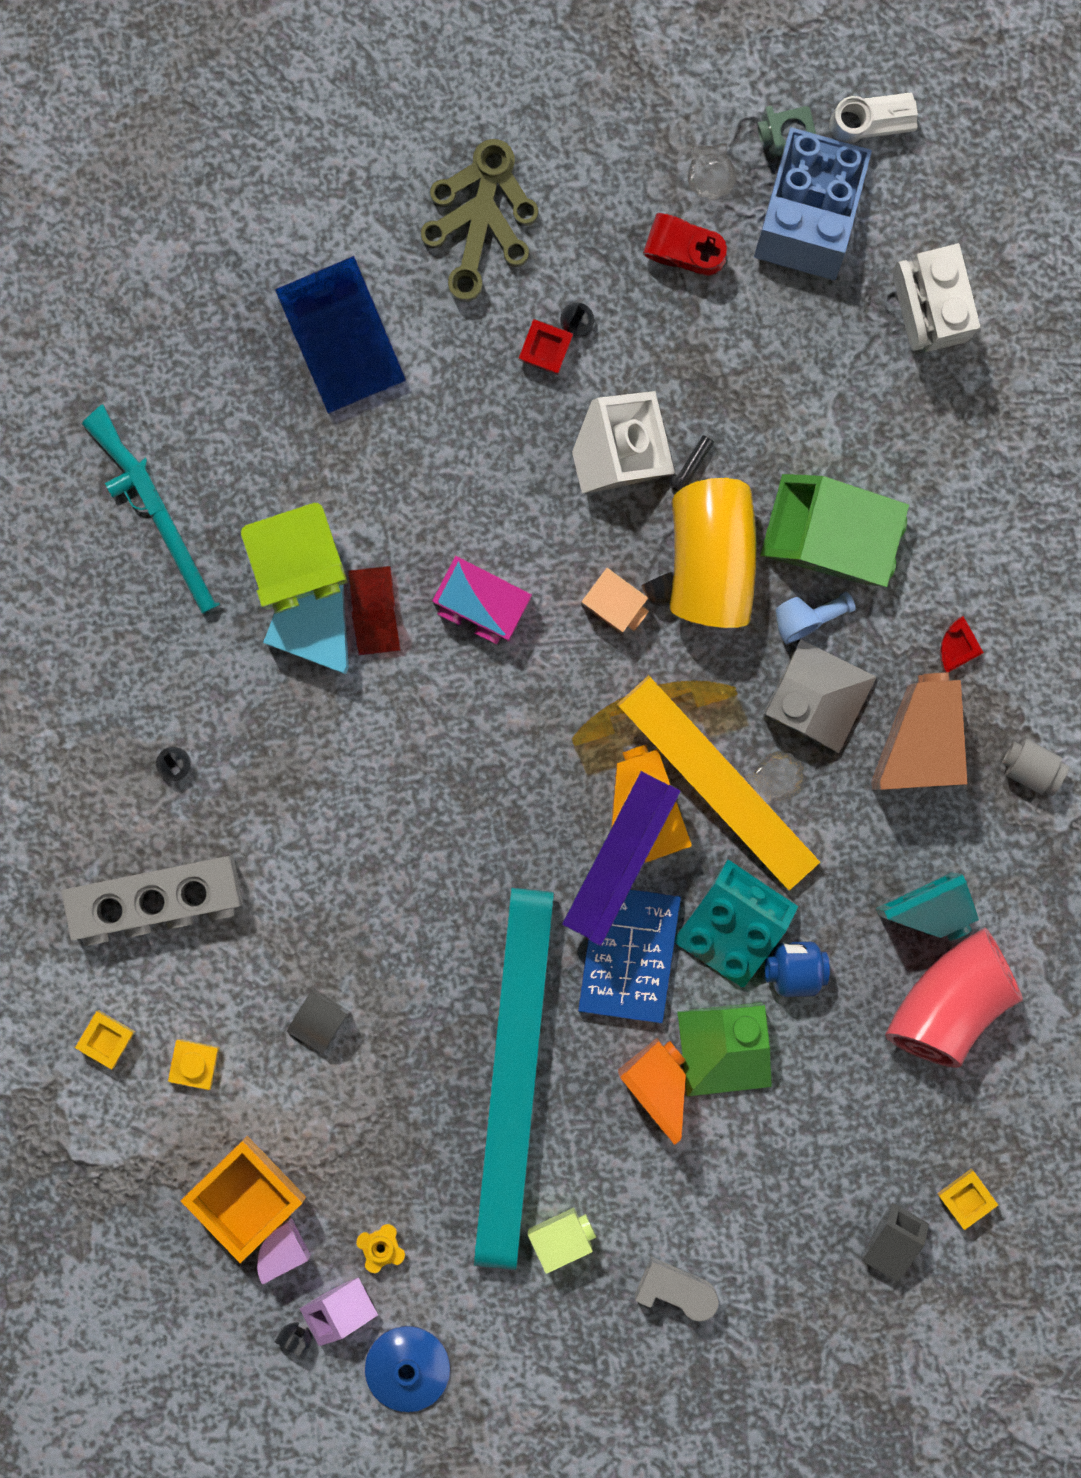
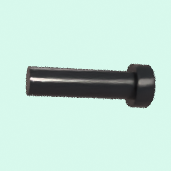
M705 435L701 437L678 476L673 475L669 484L672 488L679 491L683 487L690 485L689 482L714 444L712 439Z

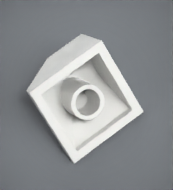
M655 391L600 397L591 401L572 451L582 493L614 489L675 474Z

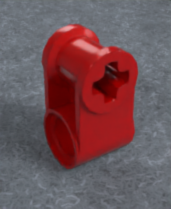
M657 213L643 251V256L660 264L679 267L704 276H711L723 269L726 263L727 246L724 238L715 231L690 224L681 218L669 214ZM707 245L714 246V254L716 256H711L708 262L702 261L701 252L698 250L704 251Z

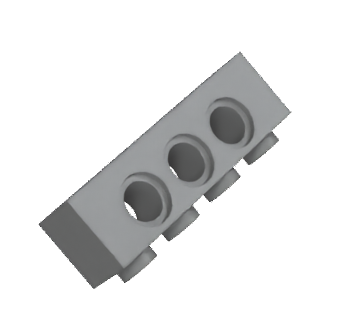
M234 855L61 890L71 941L83 939L84 946L108 942V933L121 930L125 931L126 938L151 933L150 924L165 921L168 929L192 925V916L208 913L210 921L235 916L233 908L243 905ZM191 881L200 882L206 889V899L201 905H193L185 897V888ZM150 889L159 891L164 897V907L158 914L148 912L143 905V897ZM108 898L116 899L122 906V915L117 922H110L102 915V904Z

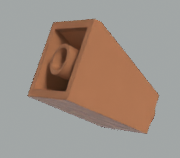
M949 672L919 675L918 683L907 686L871 780L872 790L968 784L961 680L949 681Z

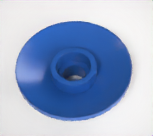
M414 1326L396 1327L382 1334L371 1346L365 1362L366 1381L374 1397L386 1407L400 1412L419 1411L432 1405L444 1392L450 1375L449 1357L443 1344L432 1333ZM403 1365H410L414 1368L415 1375L410 1379H404L399 1374V1368Z

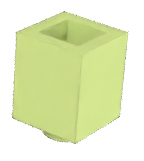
M571 1208L528 1229V1237L546 1274L592 1253L590 1240L597 1238L587 1215L578 1217L575 1208Z

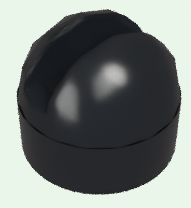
M579 302L567 305L561 313V328L573 333V338L586 336L594 325L592 310L587 305ZM577 309H581L585 312L579 321L577 330L569 326Z
M673 572L659 576L641 585L645 595L652 604L657 606L670 605Z
M168 747L158 755L156 768L164 779L178 781L185 778L190 772L191 759L185 750L178 747ZM168 754L171 755L174 762L181 769L176 775L164 759Z
M299 1322L289 1323L283 1327L274 1343L304 1359L312 1344V1334L307 1327L303 1335L299 1337L294 1334L298 1329Z

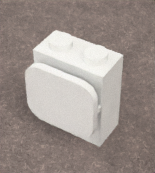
M959 243L918 253L912 261H898L893 267L894 284L907 336L913 351L925 347V351L929 352L965 343L981 328Z

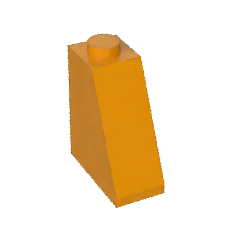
M645 744L622 752L625 761L616 764L611 828L641 771L670 785L658 749L649 752ZM675 802L644 863L692 847L677 802Z

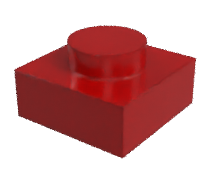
M533 319L518 361L559 375L573 338V333Z

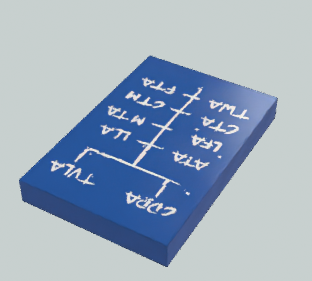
M630 889L602 945L600 946L588 938L578 1007L579 1012L663 1024L680 896Z

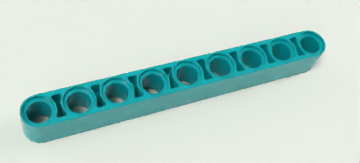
M511 887L474 1266L507 1270H516L553 908L554 892Z

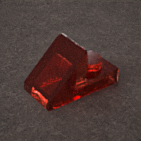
M391 566L349 570L348 575L353 609L351 613L358 656L401 651Z

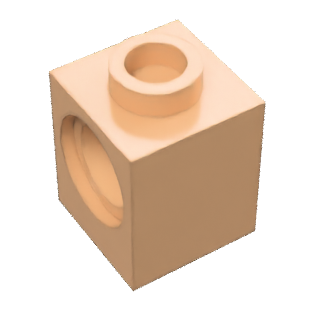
M609 568L605 569L581 602V605L621 634L627 627L635 631L649 612V610L643 607L648 597Z

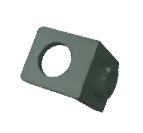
M772 105L765 107L762 121L757 122L761 145L763 148L769 147L771 159L781 157L783 154L786 140L782 137L781 127L786 121L791 119L799 120L805 126L806 132L816 134L811 110L808 106L775 114Z

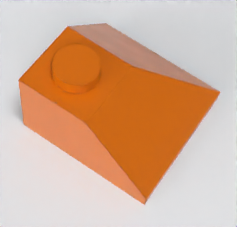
M656 1038L620 1067L618 1073L621 1080L675 1145L682 1138L686 1074L680 1065L686 1060L671 1041L663 1045Z

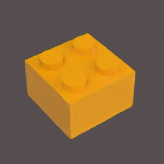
M246 1136L181 1199V1202L229 1253L241 1263L304 1202L306 1196Z

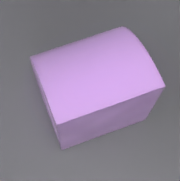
M292 1217L286 1219L265 1239L260 1248L257 1270L262 1285L309 1260L311 1254Z
M359 1277L324 1293L299 1308L319 1346L343 1339L378 1316Z

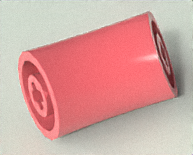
M986 928L961 941L922 975L896 1011L885 1034L887 1040L902 1050L924 1060L946 1067L959 1068L962 1066L972 1045L985 1028L1006 1010L1023 1000L1019 986L1003 953Z

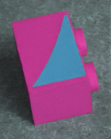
M455 555L432 602L440 607L437 615L456 625H460L462 619L478 626L475 631L476 635L497 645L501 638L507 642L510 641L532 598V594Z

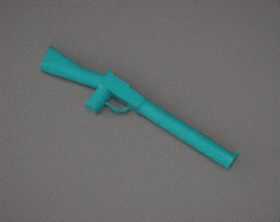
M104 404L100 405L81 424L125 471V473L105 483L109 493L114 498L124 492L132 507L137 510H148L202 614L211 611L221 604L214 602L157 492V488L146 470L147 458L145 457L139 462L122 444ZM136 487L145 507H136L132 503L127 490Z

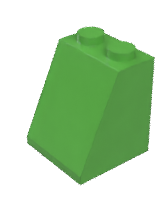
M782 474L760 556L865 585L887 587L889 579L894 574L896 568L895 556L900 538L907 528L909 504L825 476Z

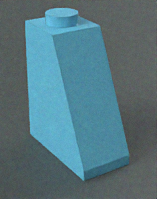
M344 584L339 586L341 592L320 600H316L313 594L298 599L299 606L277 614L274 613L263 643L346 674L349 668Z

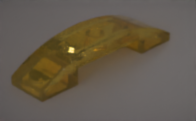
M676 681L658 685L670 699L690 693L695 709L738 695L736 687L710 681ZM624 697L606 706L591 717L571 738L573 746L575 747L615 734L610 718L624 714V711L617 705Z

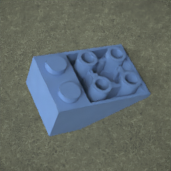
M790 127L754 258L835 281L846 253L872 150Z

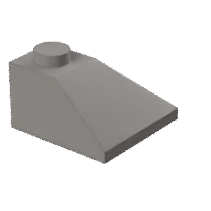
M800 639L762 716L839 753L876 676Z

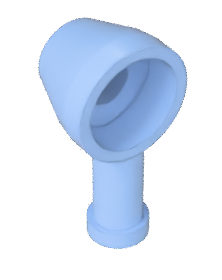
M847 591L840 594V597L815 609L809 607L799 597L792 598L775 609L780 636L785 644L795 642L814 632L823 623L846 612L851 613L855 611L856 607Z

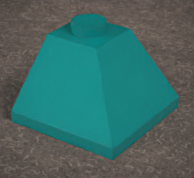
M954 872L875 908L878 915L939 938L947 935L949 941L958 939L973 931L970 924L979 920L963 874Z

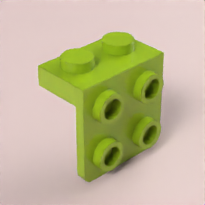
M311 503L245 525L242 528L241 536L259 588L256 591L261 606L264 609L273 608L275 614L298 607V599L314 594L315 599L320 600L341 592L339 586L348 583L325 511L319 503Z

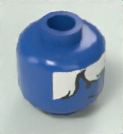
M780 942L776 945L772 957L765 959L764 972L766 982H773L777 994L783 997L816 996L822 986H827L829 982L830 965L827 952H821L815 942Z

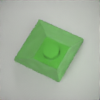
M762 1002L677 1011L682 1056L686 1060L683 1063L686 1074L687 1097L772 1087L765 1005Z

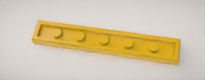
M649 675L617 704L789 891L820 863L816 856Z

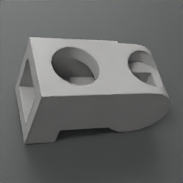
M652 1256L634 1294L636 1302L650 1308L655 1298L680 1307L687 1317L695 1321H705L713 1317L719 1304L716 1290L711 1283Z

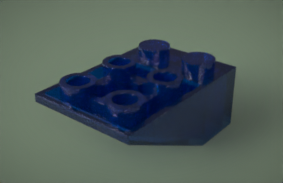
M354 256L275 289L328 414L406 382Z

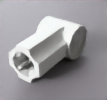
M912 93L865 99L859 96L844 98L837 105L829 120L831 135L838 141L851 144L861 138L914 132L917 130L918 116L916 100H914ZM852 112L856 114L860 119L861 127H847L842 122L841 113Z

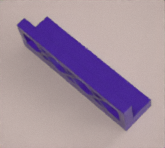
M642 771L639 773L562 925L589 938L590 941L600 946L602 945L681 792L680 790Z

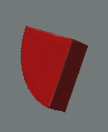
M964 616L954 621L942 638L940 661L944 673L950 672L984 653Z

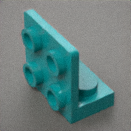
M727 859L707 894L676 935L674 942L738 986L745 987L786 933L798 906Z

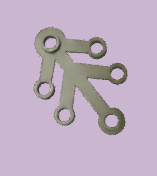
M488 139L480 143L473 153V163L447 180L440 179L435 181L430 189L433 203L439 207H447L454 202L457 192L480 180L476 197L438 221H428L421 229L423 243L429 248H438L445 243L447 235L471 221L461 266L455 268L448 278L450 293L455 299L462 302L472 301L481 293L482 278L477 270L488 225L504 249V259L507 264L512 267H520L529 258L528 246L522 240H518L494 202L497 183L513 204V217L518 224L522 226L532 225L538 218V206L532 199L527 198L511 173L515 165L513 150L506 142L499 139ZM498 155L502 159L501 165L497 168L488 167L486 165L488 156ZM441 186L448 187L451 190L450 197L446 200H439L435 196L437 188ZM523 205H529L533 208L534 214L531 218L523 219L518 215V209ZM432 227H436L442 232L441 238L435 242L429 241L425 236L427 230ZM514 246L521 247L525 252L523 258L520 260L511 259L508 255L510 248ZM462 278L471 279L474 283L473 289L469 292H461L457 287L459 280Z

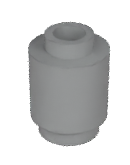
M1027 738L1021 744L1014 741L1002 761V764L1008 767L1005 773L1007 777L1041 795L1046 792L1054 796L1069 770V766L1061 762V756Z

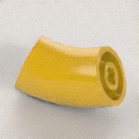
M710 478L694 482L679 490L671 502L675 555L670 610L682 619L706 626L721 628L746 626L751 618L756 574V526L752 491L748 484L731 478Z

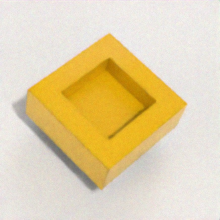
M97 1010L75 1048L112 1070L135 1031L102 1011Z
M177 1039L168 1082L210 1090L219 1047Z
M972 1169L937 1193L963 1230H966L998 1206V1203Z

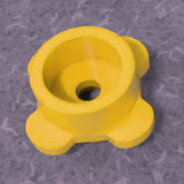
M384 1224L379 1230H375L372 1233L362 1232L357 1238V1247L363 1250L366 1258L365 1268L371 1273H378L383 1266L391 1263L399 1265L405 1258V1251L398 1246L397 1230L393 1225ZM378 1245H384L385 1250L383 1252H378Z

